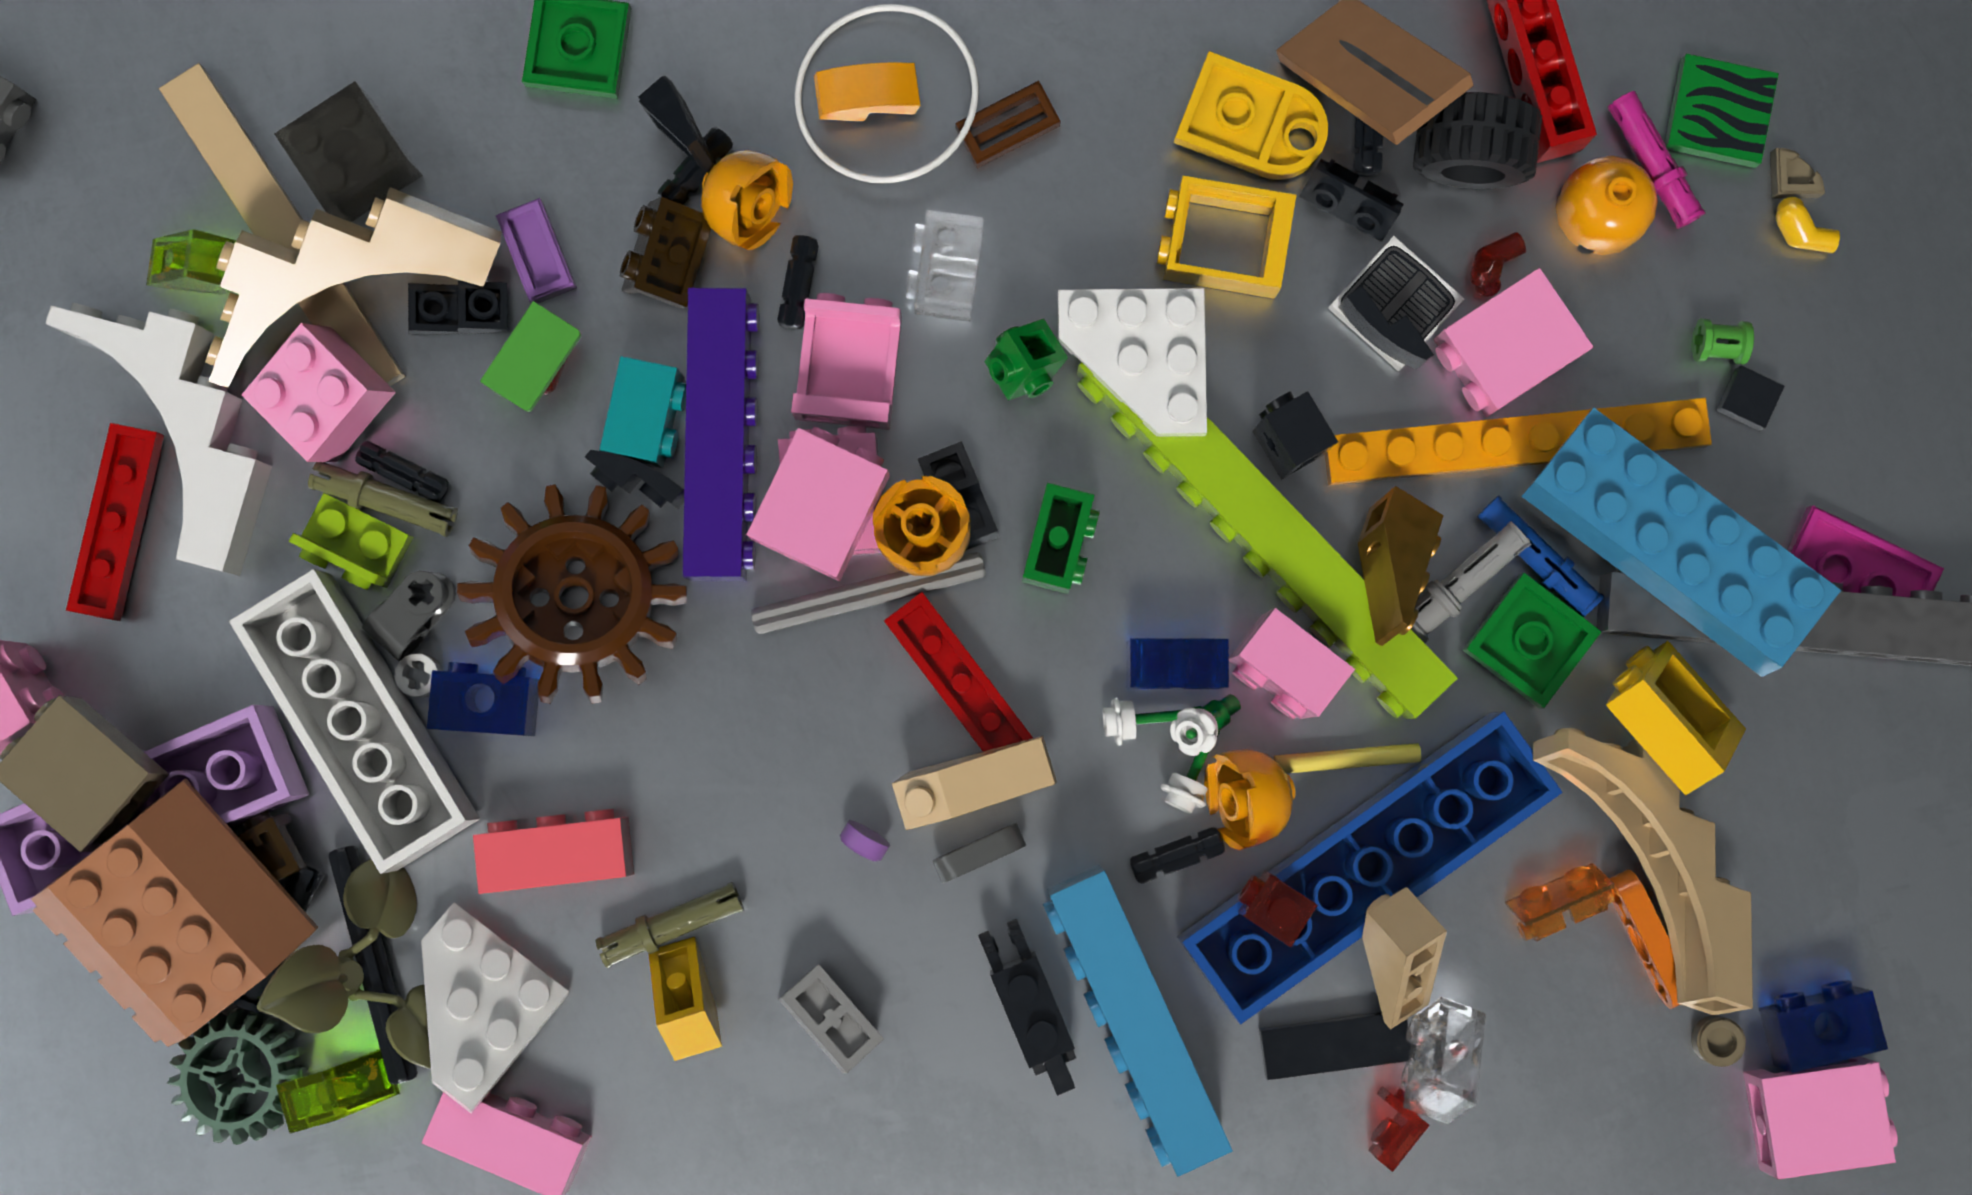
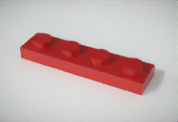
M110 423L66 611L121 621L164 440L163 434Z
M923 592L919 593L884 620L885 624L983 752L1033 738Z

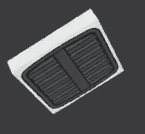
M1393 236L1333 301L1328 309L1399 371L1405 364L1400 363L1375 347L1348 321L1338 308L1343 300L1363 286L1390 326L1407 315L1426 342L1465 299Z

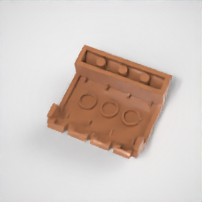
M186 778L71 869L66 870L31 898L36 905L32 911L56 936L62 933L68 939L63 944L90 973L97 970L102 976L97 981L124 1010L131 1007L135 1011V1014L132 1016L133 1020L154 1042L161 1040L167 1047L188 1038L262 981L318 929L315 922Z

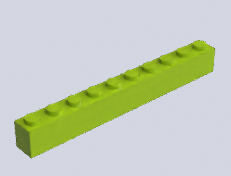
M1082 362L1078 365L1076 375L1081 380L1077 385L1087 398L1095 404L1102 401L1114 413L1110 420L1125 437L1130 439L1135 435L1147 448L1143 454L1150 464L1160 473L1168 470L1180 482L1176 489L1194 508H1197L1200 504L1213 517L1209 523L1215 532L1228 543L1234 539L1245 550L1246 554L1243 556V560L1261 578L1267 574L1280 587L1276 594L1290 610L1297 613L1301 609L1313 622L1309 627L1312 633L1326 647L1330 648L1332 645H1335L1347 657L1345 662L1355 669L1352 675L1357 680L1364 683L1368 679L1381 693L1377 697L1378 702L1388 713L1395 718L1402 715L1405 719H1416L1458 679L1411 629L1405 635H1396L1383 646L1375 642L1363 578L1208 417L1206 436L1156 437L1124 402L1121 403L1093 376V373Z

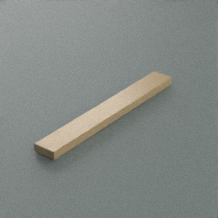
M198 63L158 88L251 232L256 236L300 252L299 249L291 247L299 222L303 218L205 68ZM345 282L330 286L298 303L311 324L332 327L389 386L406 377Z

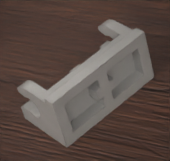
M819 964L778 999L842 1073H848L884 1040Z

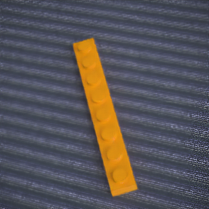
M1706 398L1597 408L1599 412L1655 453L1706 448L1712 445ZM1592 409L1335 435L1338 443L1325 454L1328 486L1547 464Z

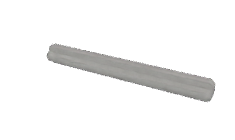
M974 552L963 555L949 570L933 576H913L904 571H899L757 607L751 610V618L755 631L763 634L917 595L921 592L925 593L980 579L985 576L986 570L981 554Z

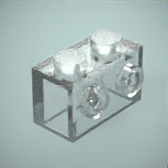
M927 210L925 225L916 224L913 253H921L918 271H909L906 299L914 300L915 314L971 322L984 233V217Z
M1440 997L1422 1013L1416 1014L1412 1018L1407 1030V1041L1411 1043L1410 1056L1401 1077V1085L1405 1088L1403 1108L1450 1124L1477 1104L1486 1013Z

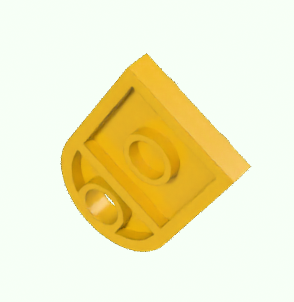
M1209 51L1173 143L1258 176L1273 180H1283L1304 173L1317 161L1327 141L1328 120L1319 100L1304 87ZM1297 128L1308 130L1314 138V146L1308 150L1296 149L1289 141V133Z

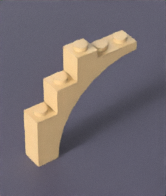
M391 187L385 201L375 197L365 225L373 227L374 231L319 209L315 210L311 222L303 219L299 222L291 247L299 249L300 252L242 230L235 244L229 241L225 242L216 266L217 269L225 271L220 287L239 295L230 292L220 320L229 322L225 337L223 339L214 336L205 363L214 366L209 382L228 388L244 355L264 330L295 304L330 286L364 276L409 272L447 276L483 287L501 243V231Z
M1562 728L1556 730L1554 735L1534 741L1533 761L1561 774L1589 795L1616 824L1636 853L1654 888L1667 925L1675 963L1678 1004L1711 1015L1753 1009L1751 892L1730 885L1728 879L1716 877L1715 823L1695 816L1694 812L1690 809L1679 808L1680 789L1636 739L1631 740L1627 746L1621 747L1618 744L1602 743L1587 737L1585 732L1579 729Z

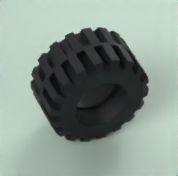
M1465 92L1417 129L1413 169L1418 174L1432 181L1461 188L1497 189L1527 182L1529 179L1534 178L1536 173L1542 123L1541 111L1533 107V105L1514 97L1486 92Z

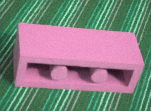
M490 1090L471 1114L443 1092L422 1144L542 1195H565L572 1185L592 1136L581 1132L582 1125L570 1118L557 1115L554 1119H550L536 1113L537 1106L519 1097L511 1096L508 1100L491 1094Z

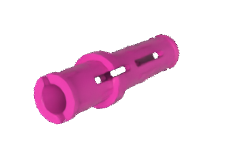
M1631 91L1613 101L1607 109L1618 123L1638 161L1654 182L1656 193L1665 204L1676 228L1681 229L1705 215V210L1700 205L1698 199H1696L1685 179L1688 173L1684 166L1678 167L1674 158H1672L1651 118H1649L1643 108L1636 91Z

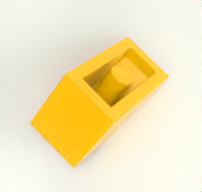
M695 936L661 946L658 951L649 954L656 1026L674 1061L722 1047L717 1007Z

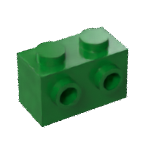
M1047 483L1022 578L1023 583L1065 594L1069 593L1072 583L1081 585L1088 557L1079 555L1084 537L1093 539L1100 514L1099 510L1091 509L1094 494Z

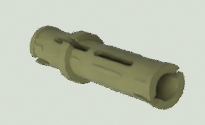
M316 462L312 469L319 472L318 474L331 479L327 480L313 474L309 476V489L318 490L347 500L348 506L358 510L364 506L434 531L444 537L450 535L453 526L435 517L438 516L454 523L457 519V508L449 507L373 480V475L364 471L355 474L326 462Z
M730 882L722 888L648 918L646 915L635 918L636 924L605 937L595 939L597 950L602 949L603 953L599 954L606 968H609L613 964L641 952L654 953L659 950L660 944L734 913L744 911L742 901L738 900L739 893L734 883Z

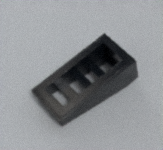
M662 76L638 96L640 99L638 102L655 126L704 173L707 172L709 174L714 163L708 147L685 100L673 82L667 76Z

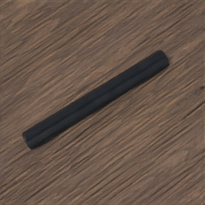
M346 846L331 851L328 858L353 946L367 935L369 929L356 926L350 920L344 907L343 894L347 880L351 873L362 864L358 848L356 846ZM379 932L374 942L355 955L356 962L360 964L364 973L362 985L364 991L397 995L382 937ZM367 1001L389 1083L400 1084L414 1079L418 1074L416 1065L405 1060L395 1051L386 1033V1022L389 1016L398 1008L389 1003Z

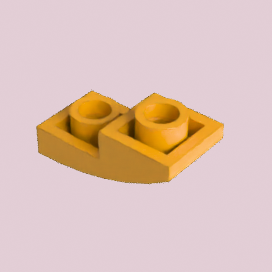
M915 63L857 64L818 71L814 75L819 119L865 121L869 113L915 115L921 106Z

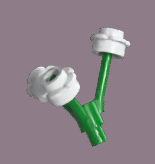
M1228 694L1220 701L1212 700L1203 707L1196 706L1183 710L1135 714L1132 700L1119 701L1118 698H1114L1111 701V707L1103 708L1104 732L1106 737L1114 736L1117 745H1122V740L1136 739V725L1172 722L1170 726L1171 738L1178 742L1179 749L1183 753L1195 756L1187 776L1172 773L1168 784H1162L1161 789L1168 794L1165 800L1166 803L1192 814L1195 806L1202 808L1206 805L1203 799L1208 788L1196 781L1209 751L1214 748L1220 730L1231 722V716L1241 709V704L1234 695Z

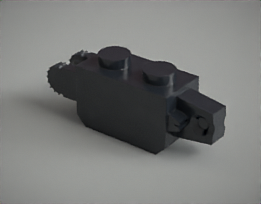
M1014 919L1007 922V932L1012 944L1016 945L1020 958L1003 965L998 954L999 948L989 931L978 936L992 968L990 970L991 979L1027 1065L1033 1069L1036 1076L1047 1071L1058 1096L1075 1088L1066 1065L1067 1062L1076 1059L1075 1047L1035 951L1031 953L1018 920Z

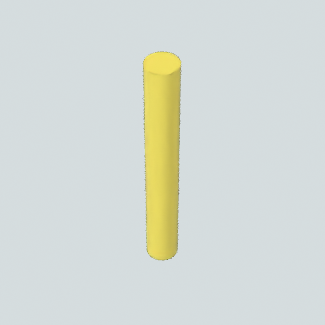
M1419 743L1284 754L1274 755V761L1287 774L1421 762V748Z

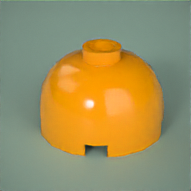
M735 151L723 157L712 167L709 174H705L702 182V211L710 228L728 243L740 246L746 250H754L765 244L781 224L771 222L780 206L788 209L793 190L791 170L776 158L758 151Z
M1612 155L1592 159L1574 170L1564 182L1565 184L1562 186L1555 207L1558 224L1570 242L1577 247L1581 244L1586 249L1594 250L1592 252L1594 254L1606 255L1619 253L1642 238L1655 218L1658 198L1655 184L1644 168L1631 159Z
M921 476L922 479H914L906 482L904 479L895 483L880 497L873 512L874 536L877 546L882 555L894 567L913 576H933L949 570L963 557L970 542L971 517L963 497L950 483L933 476Z
M1241 749L1213 756L1217 761L1207 764L1205 769L1204 786L1208 788L1205 796L1210 815L1216 814L1219 810L1221 821L1225 826L1217 829L1222 839L1231 848L1243 850L1258 846L1276 837L1286 827L1292 812L1295 786L1291 777L1268 754Z

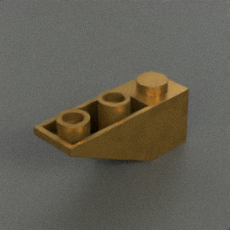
M1397 486L1392 488L1369 508L1358 540L1375 642L1380 646H1383L1398 634L1405 635L1412 628L1418 617V610L1415 608L1416 602L1430 578V573L1426 570L1430 559L1440 546L1441 537L1438 536V532L1444 516Z

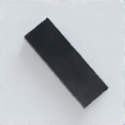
M1382 1012L1259 1029L1265 1078L1267 1080L1413 1061L1407 1019L1390 1030L1384 1023Z

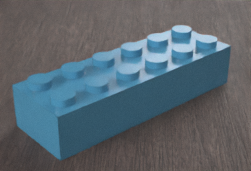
M1594 407L1521 496L1761 677L1781 669L1841 592L1838 587Z
M1098 865L1048 888L1047 891L1051 900L1043 903L1044 909L1056 935L1064 931L1068 935L1072 945L1063 948L1077 981L1085 977L1088 979L1092 990L1084 993V997L1097 1026L1101 1027L1108 1023L1113 1034L1105 1038L1104 1041L1119 1074L1129 1070L1133 1080L1124 1085L1140 1120L1149 1116L1154 1126L1145 1129L1161 1167L1171 1163L1177 1177L1233 1152L1105 870Z

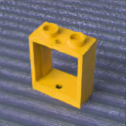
M1183 175L1178 190L1169 189L1164 218L1173 219L1170 237L1161 236L1157 264L1165 265L1163 280L1275 299L1282 286L1296 195ZM1189 202L1269 216L1259 277L1179 263Z
M1666 641L1654 650L1649 646H1645L1626 661L1625 665L1628 669L1613 681L1612 684L1616 689L1606 703V706L1686 796L1725 772L1746 728L1669 641Z

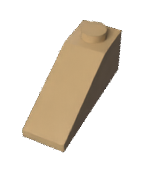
M1040 736L909 771L894 781L892 787L905 829L910 830L952 819L1055 785L1057 780L1044 737Z
M1407 887L1392 896L1384 894L1370 904L1366 910L1362 935L1383 1020L1390 1030L1429 1005L1447 930Z

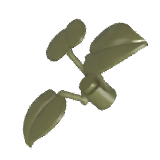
M370 858L351 873L343 894L347 915L356 926L369 929L367 935L349 949L341 950L339 956L331 948L323 945H310L294 952L281 964L269 980L260 997L257 1009L281 1019L300 1031L322 1033L333 1029L339 1024L347 1010L348 998L351 1001L360 999L392 1004L398 1008L389 1016L386 1022V1033L392 1047L405 1060L417 1066L431 1069L425 985L412 988L405 1000L399 995L360 989L364 973L360 964L354 961L353 957L374 942L379 932L388 938L403 936L414 921L417 907L414 885L405 868L402 867L398 871L380 874Z

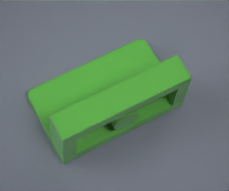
M533 301L480 382L526 412H531L580 340L581 332Z

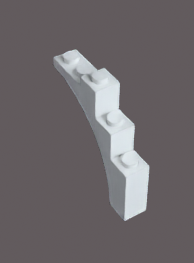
M72 303L70 310L51 306L45 324L85 340L112 356L141 384L161 413L176 449L183 483V524L176 560L240 576L272 466L256 460L258 451L230 443L243 400L228 393V388L209 382L210 378L201 376L213 333L197 325L199 317L175 309H169L168 316L149 311L145 323L123 315H118L116 322L101 319L102 311L77 303Z

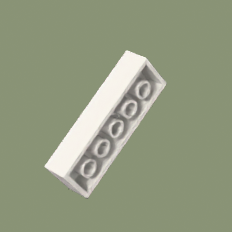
M312 569L229 621L380 874L398 871L480 819L406 695L397 687L394 675L369 634L362 629L363 624L332 574Z

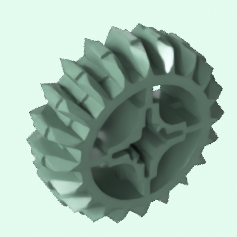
M235 1008L229 1011L228 1016L220 1012L209 1021V1024L206 1023L193 1033L194 1037L189 1036L180 1041L178 1045L185 1054L173 1057L169 1063L181 1070V1072L170 1077L167 1084L174 1087L180 1086L181 1094L173 1097L171 1103L174 1105L185 1103L188 1108L183 1113L180 1121L189 1122L197 1118L199 1121L195 1134L204 1135L213 1129V1142L221 1143L230 1136L235 1145L246 1142L249 1136L257 1141L267 1135L268 1128L275 1131L284 1125L282 1115L289 1116L298 1107L291 1097L303 1095L306 1089L302 1084L294 1081L295 1078L307 1074L308 1070L303 1065L295 1066L294 1062L295 1058L304 1053V1049L302 1047L290 1049L287 1044L293 1039L295 1032L287 1030L278 1034L279 1018L272 1017L263 1023V1013L250 1011L246 1016L242 1008ZM238 1037L236 1047L230 1049L227 1059L208 1060L214 1047L223 1038ZM260 1050L267 1058L271 1070L265 1068L261 1063ZM239 1067L241 1071L237 1075L243 1074L244 1081L247 1082L239 1085L236 1082L239 1077L234 1078L231 1069ZM207 1083L211 1084L214 1088L216 1100L210 1093ZM269 1092L266 1101L257 1112L252 1114L238 1113L240 1104L247 1101L249 1093Z

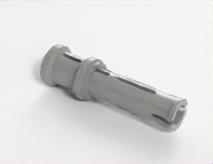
M1513 522L1507 523V526L1498 532L1497 535L1473 553L1441 582L1436 579L1434 582L1430 581L1426 585L1427 591L1417 599L1415 608L1418 610V617L1411 628L1424 643L1429 641L1428 634L1449 616L1456 618L1460 614L1462 609L1460 604L1496 575L1524 549L1532 545L1529 539Z

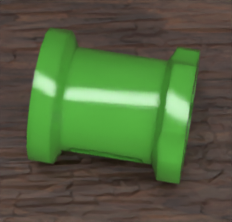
M1700 318L1692 335L1691 351L1693 359L1698 362H1704L1708 357L1733 359L1736 364H1746L1751 357L1754 345V328L1752 323L1741 321L1737 326L1712 324L1710 319ZM1717 339L1728 340L1729 343H1728V344L1717 343L1716 340H1717Z

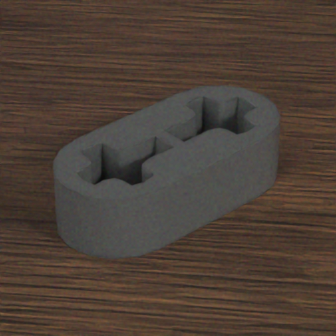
M1014 823L942 855L932 862L941 882L945 883L1025 847L1026 843L1017 823Z

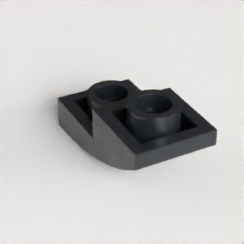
M458 281V285L408 283V334L447 335L507 332V283L485 282L483 287L464 281Z
M590 450L585 456L587 460L596 466L590 475L611 492L619 485L630 494L639 482L643 480L645 483L639 490L660 508L667 501L677 509L684 503L683 488L657 470L639 461L597 450Z

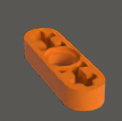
M1630 869L1606 879L1605 885L1610 899L1655 991L1669 1009L1681 1005L1677 1001L1675 963L1670 939L1643 884Z

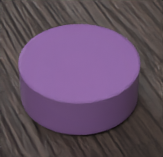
M848 820L840 834L841 841L848 848L875 862L881 861L890 847L889 842L881 835L853 820Z

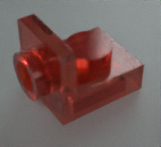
M1264 871L1260 878L1255 875L1251 876L1237 899L1243 904L1238 911L1240 915L1289 947H1292L1318 906L1267 871Z
M1382 1086L1376 1094L1398 1111L1393 1119L1390 1117L1385 1118L1376 1127L1371 1136L1373 1144L1368 1151L1393 1172L1430 1125L1418 1116L1423 1106L1400 1087L1393 1095Z

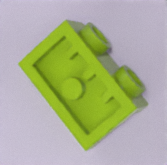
M323 493L302 535L292 533L288 542L302 548L299 554L300 558L323 569H326L330 562L345 570L341 577L342 579L360 588L369 590L372 583L388 588L414 537L361 510L348 506L347 503L331 495Z

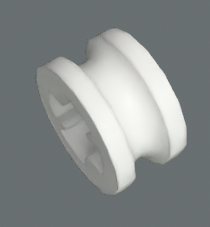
M411 654L405 656L398 663L395 669V681L397 687L409 696L428 697L440 689L444 681V671L437 659L424 654ZM423 662L425 663L424 671L431 674L428 683H420L421 689L414 688L415 680L409 678V671L411 668L419 669L418 663Z

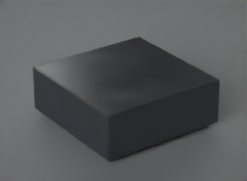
M1741 365L1735 368L1716 411L1758 431L1766 428L1785 386Z

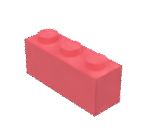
M614 809L584 812L585 822L566 824V815L562 814L536 817L537 827L518 829L517 820L487 823L488 833L473 835L478 894L622 878L634 875L629 817L615 818Z

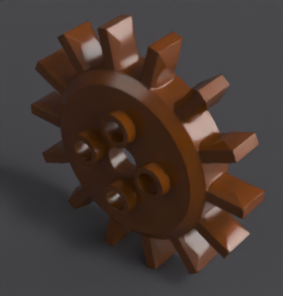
M556 484L546 486L544 497L549 519L531 526L524 519L521 511L507 502L500 507L506 527L516 535V538L507 549H501L487 540L475 537L472 538L468 545L471 554L476 559L496 567L493 582L468 581L457 583L458 597L460 601L471 604L494 603L496 615L486 621L474 624L465 630V634L471 647L485 645L500 636H506L513 645L511 650L498 661L493 671L496 679L501 683L505 684L514 678L525 662L530 660L544 667L537 683L541 702L551 704L558 692L559 678L562 672H581L583 674V690L591 704L602 702L603 683L598 674V668L616 661L623 668L626 676L636 684L640 685L647 680L643 662L630 650L640 637L649 639L661 647L674 648L677 642V633L668 625L651 620L650 614L652 605L676 606L686 604L687 586L675 583H652L650 571L668 565L677 559L678 547L675 541L672 540L660 543L647 551L641 552L633 540L646 529L650 520L649 509L641 504L630 512L623 524L617 528L603 521V517L608 509L606 487L595 486L589 496L587 513L585 516L565 515L562 494ZM573 561H580L585 565V568L579 574H572L567 570L568 565ZM571 586L584 588L589 594L587 602L577 609L565 607L561 603L560 597L566 588ZM537 593H545L549 596V601L544 606L533 605L531 599ZM606 594H614L619 598L618 603L613 607H605L600 601ZM571 626H578L582 628L583 634L576 640H570L565 636V631Z

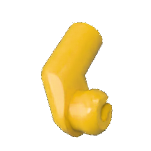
M1788 197L1780 201L1775 218L1789 246L1832 254L1837 250L1840 241L1839 230L1815 227L1803 201L1797 197Z

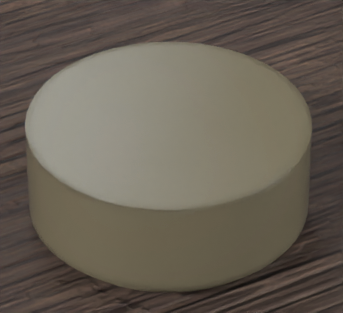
M1711 1015L1704 1017L1695 1025L1691 1035L1693 1050L1700 1059L1714 1066L1726 1067L1736 1063L1742 1057L1746 1047V1038L1742 1028L1735 1021L1723 1016Z

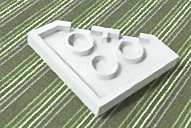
M1204 288L1058 290V342L1071 355L1074 354L1103 386L1121 403L1124 402L1156 437L1206 436L1207 398Z
M453 903L421 940L432 1084L472 1114L566 999L569 991L460 906Z

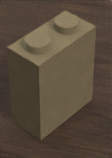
M60 695L41 706L34 716V721L36 722L23 737H19L8 744L0 755L2 760L0 762V782L80 852H93L120 831L169 775L82 698Z

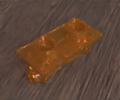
M1591 863L1587 866L1572 868L1564 876L1544 885L1527 888L1519 896L1505 901V904L1521 921L1517 923V928L1523 940L1527 941L1533 938L1537 942L1542 940V938L1567 928L1562 912L1568 910L1571 920L1576 924L1607 911L1608 905L1615 902L1611 892L1615 885Z

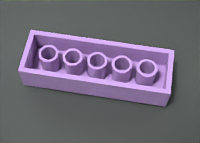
M251 705L144 751L169 775L126 825L185 778L231 829L265 811L271 812L310 795L274 706ZM25 803L0 813V886L12 916L34 913L32 910L36 905L31 898L91 853L77 850Z

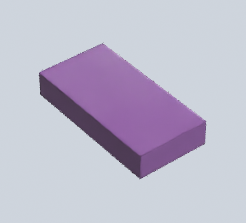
M540 198L496 215L530 303L534 301L539 304L577 288L545 205Z

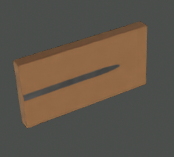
M1359 0L1339 1L1276 50L1280 63L1395 145H1398L1474 86L1471 74Z

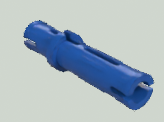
M1499 495L1478 514L1477 518L1482 520L1496 534L1507 526V523L1513 522L1532 544L1518 556L1543 579L1540 583L1547 590L1553 588L1579 615L1585 617L1602 601L1604 595L1599 593L1573 568L1575 562L1568 556L1563 559Z

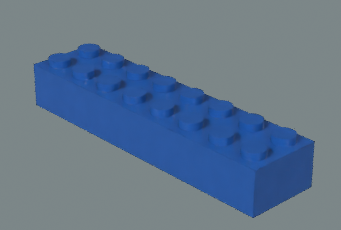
M1504 711L1490 712L1181 933L1177 938L1231 1015L1241 1025L1362 938L1366 910L1378 897L1384 894L1392 896L1405 887L1416 897H1419L1563 792L1546 768L1533 761V750Z

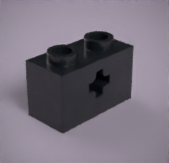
M1289 391L1265 406L1266 410L1259 414L1262 420L1253 430L1254 435L1281 480L1319 459L1338 443L1308 391L1296 398Z

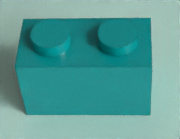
M620 356L600 451L622 455L645 465L664 469L666 457L673 458L677 447L678 430L673 429L676 411H683L686 406V383L683 382L684 376L678 368Z

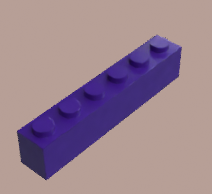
M688 288L683 577L689 581H747V569H755V542L747 541L748 536L746 534L748 532V522H753L756 516V494L748 493L749 474H756L757 447L756 445H749V426H757L758 401L757 397H750V379H758L759 373L758 350H751V332L759 331L760 314L759 304L751 303L752 299L746 288Z

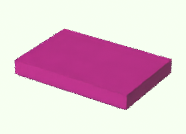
M1814 505L1806 508L1787 549L1828 581L1842 583L1843 592L1861 593L1862 586H1883L1893 588L1892 596L1910 597V593L1913 590L1934 591L1944 568Z

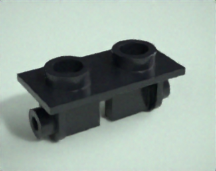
M1321 158L1299 197L1382 242L1400 215L1404 203L1396 200L1397 194L1391 193L1369 180L1363 190L1354 186L1360 175L1336 163L1332 158L1330 162Z

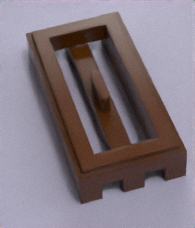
M1037 81L976 112L970 130L963 141L978 169L1060 127L1061 121L1040 81ZM1037 98L1039 104L973 137L971 130ZM1043 114L1046 115V118L982 151L980 150V146ZM966 118L955 123L958 134L963 128Z

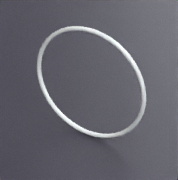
M901 4L868 6L853 11L835 21L817 37L809 48L799 68L796 80V116L803 136L809 146L821 160L834 170L850 178L869 183L906 181L921 176L939 166L962 143L970 130L978 105V75L973 57L963 39L951 26L936 15L913 6ZM885 11L915 14L935 23L946 31L957 43L967 61L971 76L972 96L964 126L953 143L939 157L914 171L894 176H872L849 170L836 163L821 150L806 125L802 108V87L808 65L817 49L827 37L851 20L867 14Z

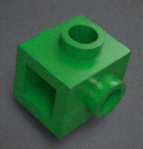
M1043 318L1020 327L1009 328L995 339L996 346L984 362L989 369L992 379L999 385L1009 401L1025 394L1029 398H1034L1046 392L1054 383L1052 381L1053 376L1066 362L1068 356Z

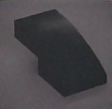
M1363 286L1348 295L1338 307L1360 334L1375 347L1400 363L1418 369L1434 356L1407 315L1390 326Z
M962 441L918 458L924 476H933L948 482L962 495L971 517L970 542L966 550L1000 537Z

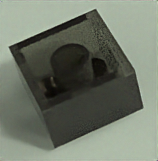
M356 81L274 133L325 212L349 222H353L371 210L375 197L385 201L390 187L400 191L423 176L374 101Z

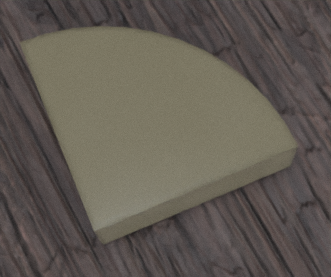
M1775 148L1770 152L1772 198H1820L1825 194L1822 177L1818 171L1814 172L1812 167L1799 157L1800 154L1793 150Z

